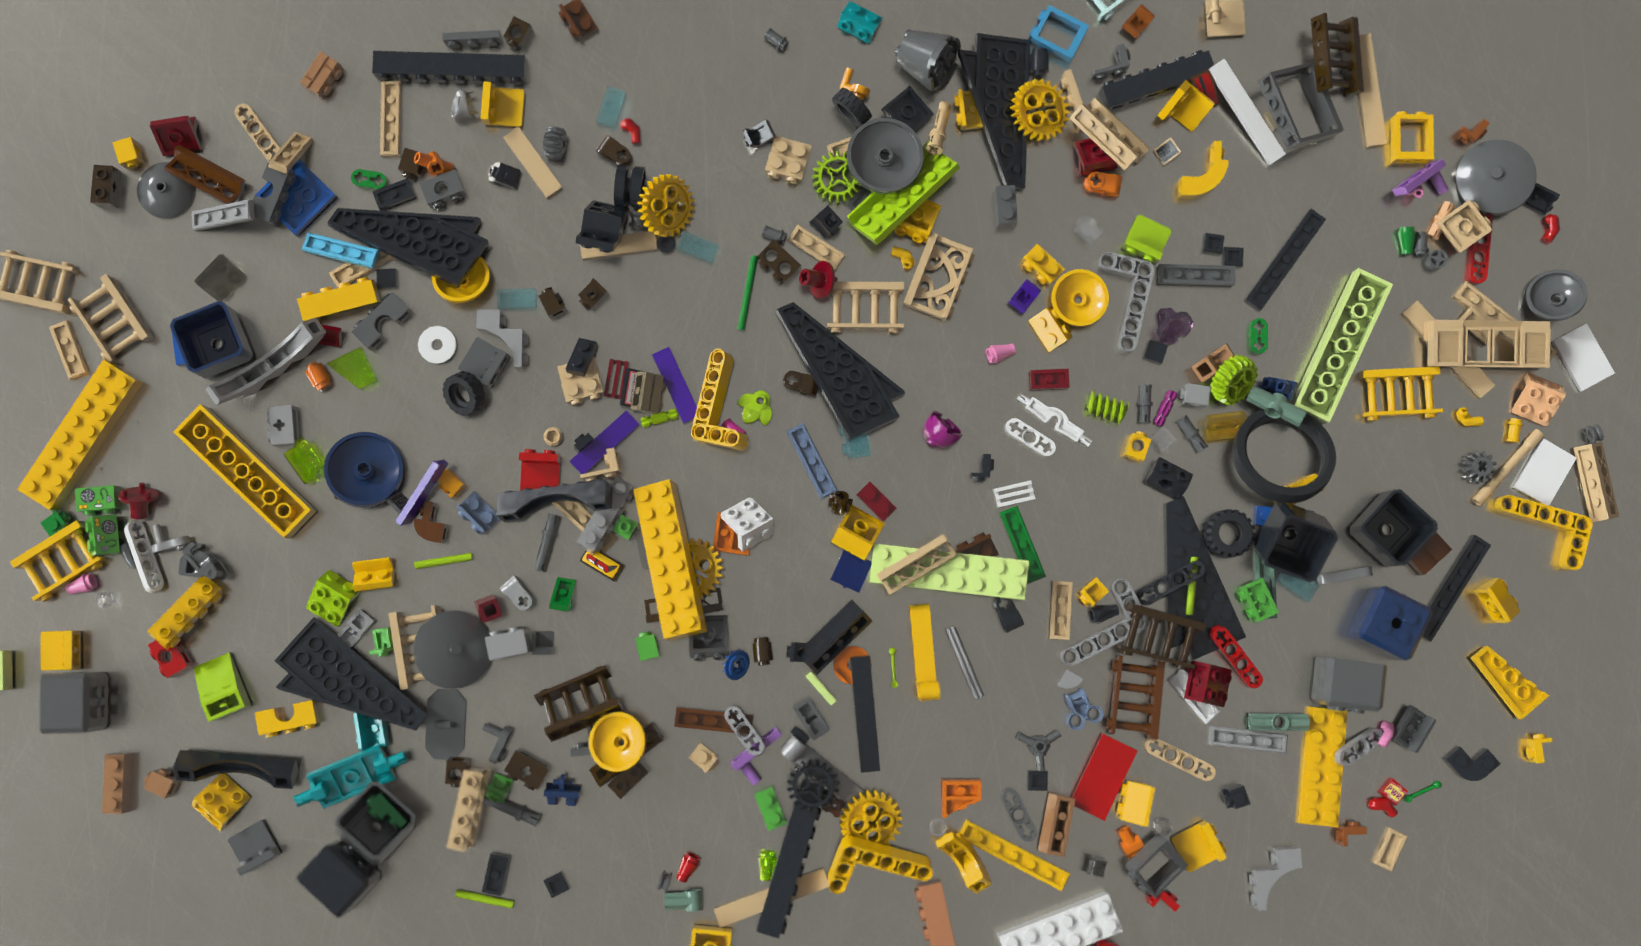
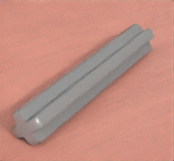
M950 627L946 629L947 635L973 697L980 699L984 696L983 690L956 627Z

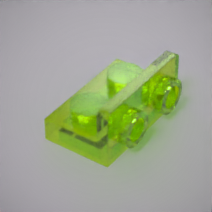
M303 437L296 440L293 448L284 452V457L304 484H308L322 475L324 466Z

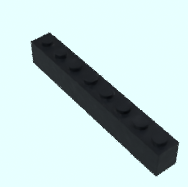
M373 51L372 73L380 81L397 79L401 82H407L408 79H416L418 82L434 80L438 83H445L446 80H453L455 83L472 81L476 84L490 81L493 84L510 82L513 85H521L522 82L527 83L528 60L525 55Z
M802 779L800 789L807 784V780ZM810 781V786L807 789L810 791L812 789L818 795L817 786L819 784ZM825 785L820 788L822 799L827 795V791L824 790ZM812 793L800 795L808 802H817ZM801 802L794 805L756 931L778 939L780 934L784 935L787 923H784L786 915L790 916L793 904H790L792 896L796 897L799 885H796L797 877H802L805 866L801 864L803 858L807 859L810 847H807L809 839L813 840L816 828H813L815 820L819 821L822 811L818 809V813H815L814 807H811V811L808 813V806L806 805L803 810H800Z

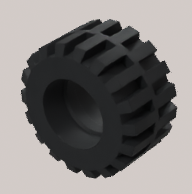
M1226 509L1211 515L1212 517L1207 519V524L1203 527V530H1205L1203 538L1206 539L1204 543L1206 546H1209L1208 550L1214 552L1218 557L1222 556V558L1243 555L1254 543L1252 539L1255 538L1256 533H1253L1255 527L1250 523L1252 520L1246 517L1247 514L1244 512L1240 513L1236 509ZM1230 522L1238 530V539L1233 545L1225 544L1220 538L1219 530L1223 523Z

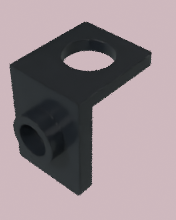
M791 642V646H787L786 657L790 658V662H804L796 653L806 643Z

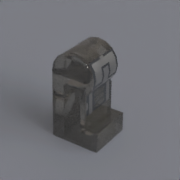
M1084 853L1081 870L1094 876L1104 877L1107 860L1101 856Z

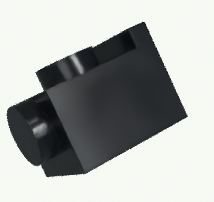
M827 205L809 223L811 225L814 224L826 238L828 235L833 237L841 229L838 226L843 221Z
M1237 784L1221 790L1228 809H1238L1250 805L1244 785Z

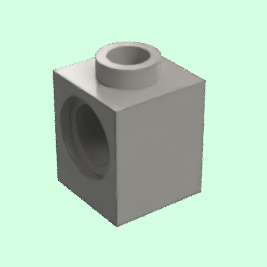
M1190 383L1184 385V388H1181L1180 391L1182 404L1207 407L1211 387Z

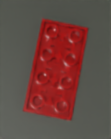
M1102 733L1071 797L1075 799L1074 806L1105 821L1138 750Z

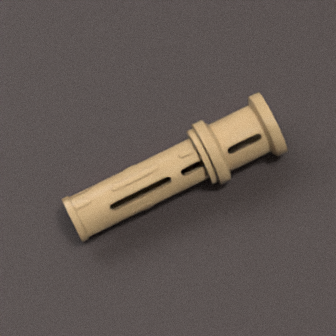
M947 101L940 102L934 128L929 133L930 141L926 145V151L932 155H940L943 152L942 144L946 139L945 128L951 109V104Z

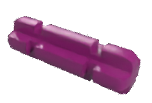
M1169 390L1167 392L1166 399L1163 400L1158 415L1154 419L1156 425L1162 427L1165 424V418L1168 417L1174 405L1173 401L1178 396V393Z

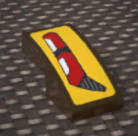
M585 550L579 560L614 582L625 566L602 551H596L592 555Z

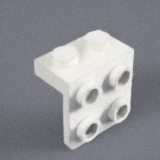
M747 498L721 513V518L737 533L738 548L742 552L754 547L757 543L768 539L774 534L773 518L753 498Z

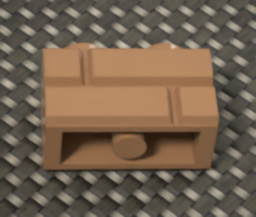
M320 51L301 79L300 84L318 97L323 98L324 95L327 96L331 92V85L334 80H338L341 77V69L343 67L336 60Z

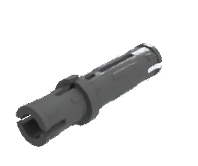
M548 513L545 529L542 530L543 536L533 567L534 570L546 571L554 537H557L556 529L560 516Z
M484 797L482 803L515 817L517 821L522 820L534 827L537 826V822L541 818V815L526 810L524 806L519 807L506 800L504 803L500 801L494 802L488 797Z

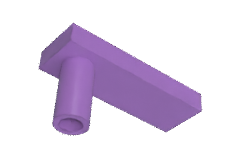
M1440 159L1426 164L1392 189L1394 195L1409 194L1429 178L1438 194L1446 192L1449 188L1440 172L1446 166L1444 160Z
M775 726L763 735L761 739L765 743V748L781 737L782 734ZM754 742L752 744L753 748L751 750H756L758 752L760 750L759 746L761 744H757ZM745 749L731 760L730 763L735 771L740 769L751 784L755 785L762 777L749 762L755 756Z

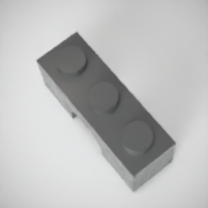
M268 161L262 178L272 183L273 192L266 198L254 196L255 218L274 225L281 216L280 209L282 204L288 199V189L290 185H293L296 176L295 171L292 169L285 174L269 168Z
M393 292L385 295L381 300L382 303L377 308L373 307L367 313L368 316L363 321H358L351 331L371 351L385 338L379 331L381 320L392 318L397 324H400L413 312Z

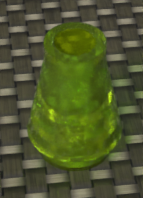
M764 850L758 856L760 880L771 881L777 861L776 853L773 851Z

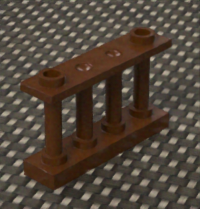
M1118 656L1112 663V671L1115 674L1110 718H1107L1106 729H1109L1108 734L1113 735L1116 729L1144 732L1148 740H1157L1165 662L1156 661L1154 665L1149 667L1122 663L1123 656ZM1121 672L1150 674L1153 677V681L1149 686L1121 682ZM1120 690L1147 693L1151 696V702L1147 705L1120 702L1119 692ZM1118 709L1146 713L1149 715V722L1137 724L1117 721Z

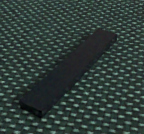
M1312 208L1309 209L1246 297V302L1259 311L1263 309L1323 225L1326 218Z
M1472 535L1428 606L1431 608L1433 615L1422 638L1429 642H1432L1491 544L1477 535Z
M870 655L850 657L860 770L861 773L880 771Z

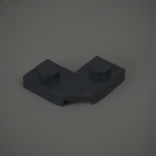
M1460 746L1444 758L1461 778L1469 781L1484 779L1501 764L1489 749L1486 748L1473 760Z

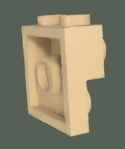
M776 136L769 153L765 173L773 179L781 177L792 184L802 183L812 145Z
M1470 199L1436 223L1458 253H1461L1492 231L1490 220L1487 217H1482L1479 213V206L1476 202H1471Z
M594 356L585 377L567 373L565 369L567 364L557 366L566 403H571L572 406L583 403L582 400L584 399L596 400L604 394Z

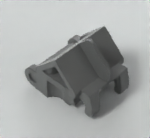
M192 542L183 550L184 555L180 558L179 575L206 576L208 579L217 578L219 580L227 577L226 569L213 553L199 551L203 548V544Z

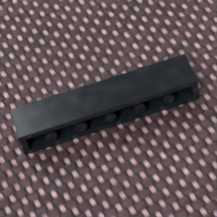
M1202 50L1196 51L1187 58L1185 56L1178 57L1170 64L1163 62L1157 65L1155 69L1150 70L1146 68L1134 76L1131 74L1125 75L1116 82L1114 80L1105 82L1099 91L1104 106L1113 111L1178 89L1185 80L1192 84L1191 77L1214 66L1209 50L1205 52Z

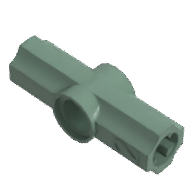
M1255 385L1246 401L1264 409L1267 416L1274 419L1282 418L1299 427L1307 412L1289 403L1283 394H1271Z
M1249 713L1248 727L1249 730L1309 731L1310 719L1308 714ZM1277 717H1281L1283 721L1280 727L1275 725Z

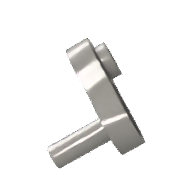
M160 524L152 526L157 544L151 546L153 554L172 549L181 551L191 543L190 536L164 541Z

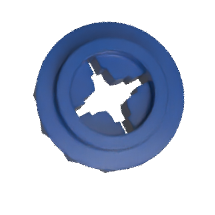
M739 649L731 651L730 656H726L727 661L723 663L725 667L723 672L727 678L738 680L746 674L749 668V656L746 652Z

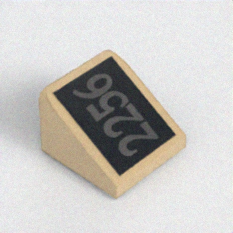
M1171 137L1153 150L1163 166L1181 154L1180 149Z

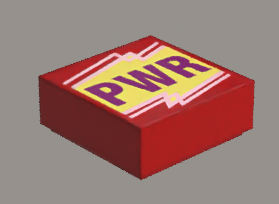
M1391 778L1379 793L1396 806L1408 791Z

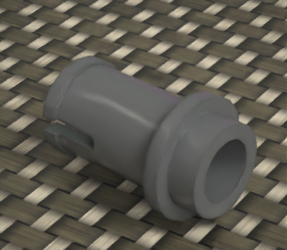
M772 28L764 36L765 39L777 47V50L781 49L783 51L789 44L787 37H782Z
M766 225L763 229L762 237L774 239L778 244H784L787 233L784 230L779 231Z
M1420 231V234L1419 232L1416 233V249H1414V253L1418 257L1427 256L1429 248H1427L1428 234L1425 231Z
M125 543L119 546L120 553L118 554L123 556L128 568L136 566L129 544Z

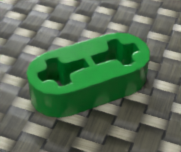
M357 169L351 174L352 183L359 188L378 190L388 186V179L381 172ZM360 174H362L367 180H361L359 183L356 177H360ZM380 177L383 180V183H379V186H377V184L373 182L372 179L378 180Z
M1256 318L1249 324V350L1255 355H1261L1268 348V324L1266 320ZM1258 322L1260 326H1263V329L1259 331V335L1257 328H1254ZM1258 338L1259 344L1263 345L1259 351L1257 347H1254V344L1258 342Z

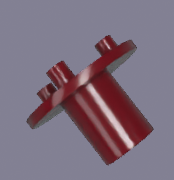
M819 261L812 270L803 269L799 275L800 284L810 287L811 293L818 299L826 298L831 293L834 282L838 281V278L835 277L833 266L827 261Z
M143 482L139 483V487L123 489L118 493V499L121 502L130 504V517L137 520L148 517V503L159 497L157 490L145 487Z

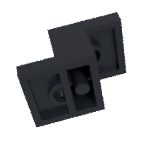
M593 200L584 209L581 232L576 236L575 243L580 244L583 248L590 249L594 247L598 248L601 252H613L621 243L624 221L629 216L630 208L616 207L613 204Z

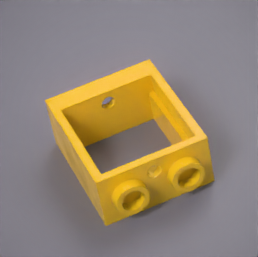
M1397 112L1390 119L1391 164H1428L1434 160L1433 114H1427V112H1417L1415 114ZM1400 122H1425V152H1401Z

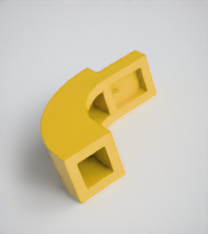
M1214 141L1211 144L1210 166L1206 174L1198 177L1182 176L1179 179L1178 199L1200 198L1211 192L1221 182L1226 174L1229 160H1221L1225 154L1222 141Z
M950 832L936 841L937 847L956 863L968 889L977 894L992 885L983 862L964 836L960 833L954 834Z

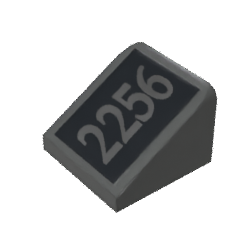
M399 492L389 497L386 502L400 514L408 499L403 493Z

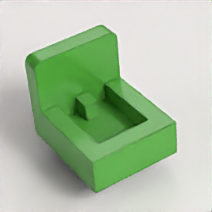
M391 627L373 629L375 649L370 650L369 655L377 654V657L389 655V651L394 650Z

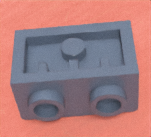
M473 491L461 504L456 506L459 510L457 512L459 516L465 521L468 519L472 523V529L478 534L486 535L501 520L476 491Z

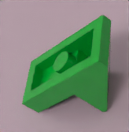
M557 577L549 609L569 612V609H572L576 580Z

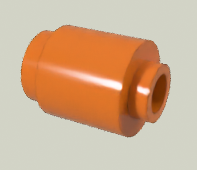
M315 361L306 366L305 374L312 386L317 388L318 391L332 384L330 382L331 378L322 363Z

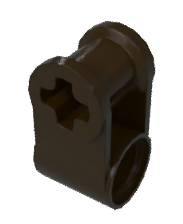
M605 134L595 150L616 164L630 166L633 162V156L629 149ZM621 155H623V156L626 155L627 158H626V159H624V158L621 159L620 156H621Z
M789 371L783 377L785 388L816 397L818 386L811 374ZM790 376H794V380H796L797 382H794L792 385H790L789 380H787V378H790Z

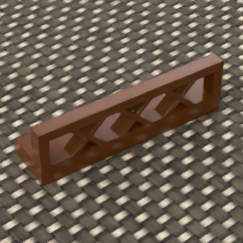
M181 145L174 148V158L165 166V171L227 204L234 203L244 194L245 179ZM178 164L184 167V169L177 170L173 167ZM197 174L201 178L194 179L190 175ZM206 183H214L217 187H209ZM223 192H230L234 195L229 198Z

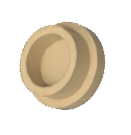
M550 427L544 433V441L549 446H557L563 440L561 430L556 427Z

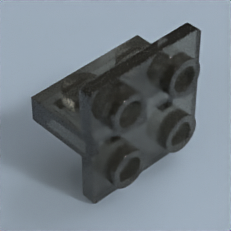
M219 254L194 282L214 299L223 302L246 278V274L237 268L224 254Z

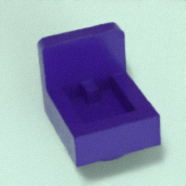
M1026 279L1008 303L1023 314L1039 295L1041 289Z

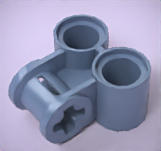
M1080 688V691L1071 695H1065L1066 702L1072 711L1066 717V724L1069 728L1081 730L1085 726V719L1093 723L1102 720L1103 710L1097 705L1089 704L1088 697L1083 688ZM1093 708L1098 711V716L1095 719L1089 717V711ZM1079 716L1080 724L1078 726L1071 724L1072 717Z

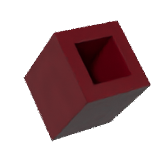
M493 595L474 601L479 618L484 623L502 616L497 599Z

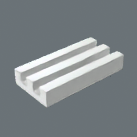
M1031 480L993 489L998 508L1035 499ZM1028 485V489L1003 495L998 494L1001 491ZM1026 493L1030 494L1029 497L1000 502V499Z

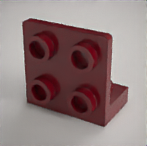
M1192 661L1191 663L1195 665V668H1190L1184 698L1225 707L1228 699L1229 684L1232 680V670Z

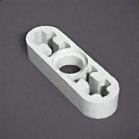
M1012 418L1006 423L1005 430L1010 436L1038 454L1048 457L1055 452L1056 445L1051 439L1021 420ZM1016 422L1018 424L1017 428L1023 430V427L1027 429L1023 432L1021 438L1018 436L1020 434L1019 431H1011L1010 423L1014 424ZM1026 433H1034L1036 440L1033 443L1027 442L1025 440ZM1039 438L1043 439L1040 443L1044 445L1050 444L1051 452H1043L1044 448L1041 445H1038L1037 448L1034 447L1038 443Z

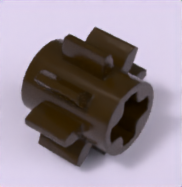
M837 491L835 494L831 493L828 506L832 507V511L835 514L841 515L850 511L853 499H849L847 492Z

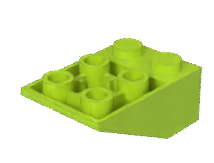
M230 652L193 667L200 702L208 722L219 720L251 706Z

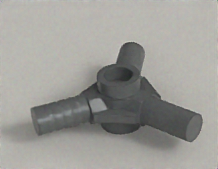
M1056 730L1047 737L1037 736L1031 738L1019 732L1016 739L1029 745V749L1037 758V771H1045L1044 756L1047 755L1050 744L1062 735Z

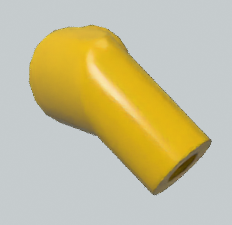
M893 246L891 255L900 257L903 267L911 269L915 264L911 252Z
M1465 407L1459 408L1456 412L1457 419L1466 427L1483 426L1484 424L1482 416L1471 417L1468 409Z

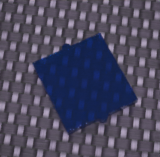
M844 550L830 580L843 585V588L847 587L859 593L872 566V562L867 559L864 561Z

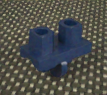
M1264 377L1261 383L1263 390L1271 394H1283L1291 402L1294 399V392L1299 386L1297 382L1273 377Z
M561 774L560 779H553V783L546 784L544 796H547L548 805H557L559 797L566 798V805L576 806L582 785L573 784V780H566V774Z

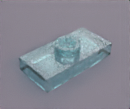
M607 86L596 120L598 124L615 129L626 91Z
M683 231L676 249L712 263L718 244Z
M497 289V308H536V289Z
M1283 572L1280 573L1276 582L1307 602L1311 601L1319 587L1315 582L1309 583Z

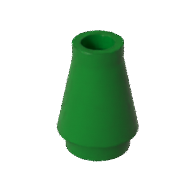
M1399 227L1397 234L1401 254L1413 253L1417 233L1415 227Z

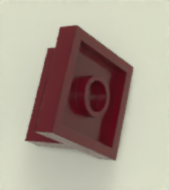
M187 115L150 121V128L162 156L174 155V148L178 145L192 152L201 150V144L196 135L198 122L195 116L189 117Z
M1091 138L1075 141L1081 176L1088 175L1094 171L1103 172L1118 169V164Z

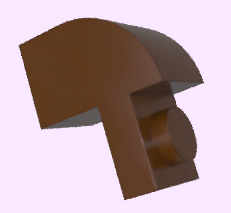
M425 501V505H422L420 510L422 520L414 518L415 530L425 540L444 544L448 525L433 522L437 503Z

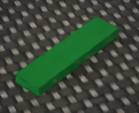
M1018 506L1000 512V517L1018 560L1029 561L1027 583L1029 584L1046 577Z

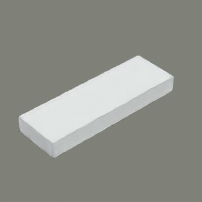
M1179 669L1167 681L1203 723L1207 724L1220 713V710L1215 705L1185 699L1184 695L1189 675L1185 670Z

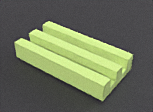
M809 672L806 678L827 702L833 705L836 702V698L813 672Z

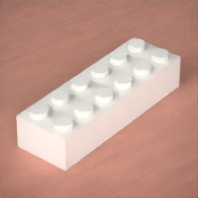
M1103 891L997 933L1001 946H1087L1123 931L1109 894Z

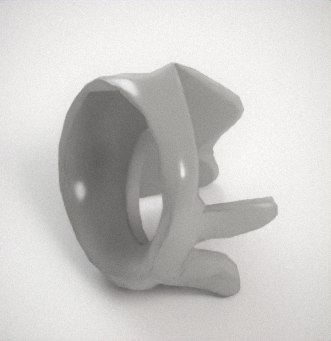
M459 89L452 103L451 116L453 118H474L476 114H479L478 111L468 110L466 97H470L474 90L466 91Z

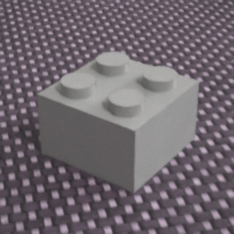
M523 626L509 628L508 633H505L504 630L490 632V636L485 637L489 660L532 652L529 629H524Z

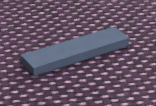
M804 423L786 431L820 499L837 492L838 490Z

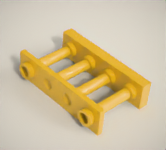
M1440 367L1378 369L1358 372V379L1365 380V383H1367L1369 412L1361 414V418H1368V421L1380 420V417L1425 415V418L1437 417V414L1443 412V408L1434 409L1432 380L1434 376L1440 374ZM1415 377H1422V380H1424L1426 409L1415 410L1413 386ZM1396 378H1403V381H1405L1407 410L1396 411L1394 387ZM1377 379H1384V382H1386L1388 411L1377 412L1375 389Z
M74 521L10 561L13 568L26 570L39 593L32 597L33 601H48L53 597L52 594L65 587L66 584L71 583L84 573L98 570L103 566L102 563L107 561L106 557L91 556V552H88L87 542L82 535V531L85 530L84 521ZM70 538H75L89 561L80 568L66 547V541ZM54 548L59 549L72 573L62 578L49 556V551ZM38 558L42 559L56 582L48 588H45L32 566L33 561Z

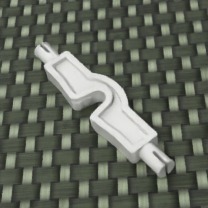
M1022 393L1018 396L1017 400L1026 405L1025 409L1034 414L1043 423H1048L1053 416L1057 417L1058 422L1054 427L1055 431L1067 436L1074 442L1079 440L1087 447L1093 441L1083 435L1084 431L1070 422L1066 414L1060 409L1048 407L1036 398L1032 397L1030 399Z

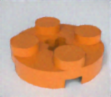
M857 646L846 647L834 658L833 667L836 676L844 683L853 684L852 671L847 668L849 666L847 662L850 660V657L869 654Z

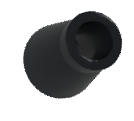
M1116 604L1095 605L1093 608H1089V616L1092 623L1100 624L1119 615V609Z

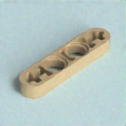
M247 104L238 105L235 108V116L268 161L271 160L273 155L270 152L274 151L277 153L280 149L279 145L250 106ZM243 109L247 111V115L251 118L249 121L242 115L241 111ZM255 123L259 124L260 130L252 133L250 130L251 126ZM265 138L271 140V144L267 148L261 146V142Z
M1160 739L1146 740L1144 746L1149 754L1201 780L1211 781L1215 777L1216 771L1211 764ZM1157 741L1156 745L1163 748V745H1166L1162 751V756H1159L1161 752L1156 749L1151 751L1150 742L1154 743ZM1170 749L1176 752L1174 760H1168L1166 757V753ZM1187 758H1191L1194 761L1191 769L1184 767L1183 763ZM1198 762L1201 763L1199 767L1203 769L1209 767L1210 776L1206 775L1204 778V773L1199 770L1196 771V774L1194 773L1198 768Z

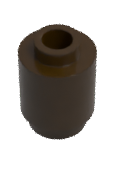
M769 637L755 638L754 644H752L754 662H758V666L770 665V661H773V653Z

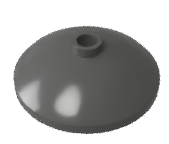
M161 162L149 167L142 174L137 185V196L141 206L149 214L162 219H170L183 214L192 204L195 195V186L165 171V166L169 162ZM177 164L173 167L177 170L184 169L183 167ZM160 185H164L163 190H159Z
M1550 270L1541 273L1531 281L1527 288L1526 301L1528 307L1536 316L1549 321H1562L1575 316L1583 309L1587 301V287L1584 281L1573 272Z

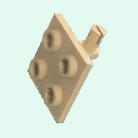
M1205 0L1208 37L1246 35L1243 0Z

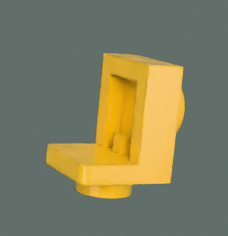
M1095 577L1078 593L1081 595L1079 599L1086 606L1094 607L1109 591Z
M1534 734L1533 738L1527 739L1528 748H1526V755L1530 762H1545L1542 743L1553 742L1552 737H1546L1545 734Z

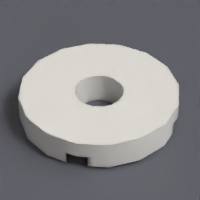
M433 326L421 334L418 348L422 357L428 362L443 364L455 355L457 342L455 336L447 328ZM436 340L442 341L443 345L440 350L433 349V343Z

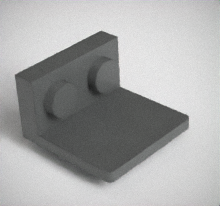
M476 337L459 365L458 370L474 374L481 381L480 383L491 388L510 355L483 339Z
M263 820L256 822L228 839L241 864V867L236 869L240 876L281 854Z

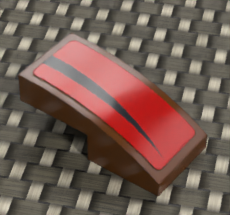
M1205 70L1190 78L1192 85L1215 103L1213 107L1220 104L1209 70Z

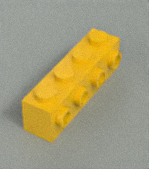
M369 277L357 279L358 283L351 285L350 282L338 284L339 288L332 289L330 286L320 289L321 293L313 294V291L301 294L302 298H298L297 302L303 321L381 302L375 280H369Z
M206 576L200 577L147 631L148 634L166 650L170 647L174 648L180 642V637L192 630L194 627L193 623L198 618L202 619L208 613V608L221 600L222 589Z

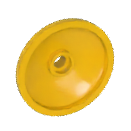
M479 257L463 281L466 283L461 284L459 288L432 276V283L438 295L454 303H464L476 299L486 290L490 280L488 265L482 257Z
M1076 269L1063 274L1057 280L1052 289L1051 301L1055 313L1061 320L1073 326H1087L1095 323L1103 316L1108 307L1109 293L1106 284L1097 274L1089 270ZM1080 297L1081 303H1077L1075 298Z
M613 712L601 717L594 724L589 736V749L593 759L599 766L609 771H625L636 765L641 759L646 746V736L640 722L633 716L622 712ZM621 739L624 740V744L622 746L619 743Z

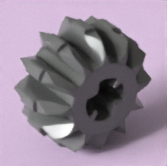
M549 126L545 130L542 148L543 154L546 157L561 159L564 156L567 145V133L564 128Z
M1475 451L1473 455L1469 454L1466 456L1468 461H1463L1462 464L1467 466V468L1463 469V472L1469 473L1466 477L1467 479L1473 478V483H1478L1479 481L1485 483L1487 479L1493 478L1491 473H1496L1497 470L1492 468V466H1495L1497 463L1491 462L1492 455L1487 456L1486 451L1481 453Z

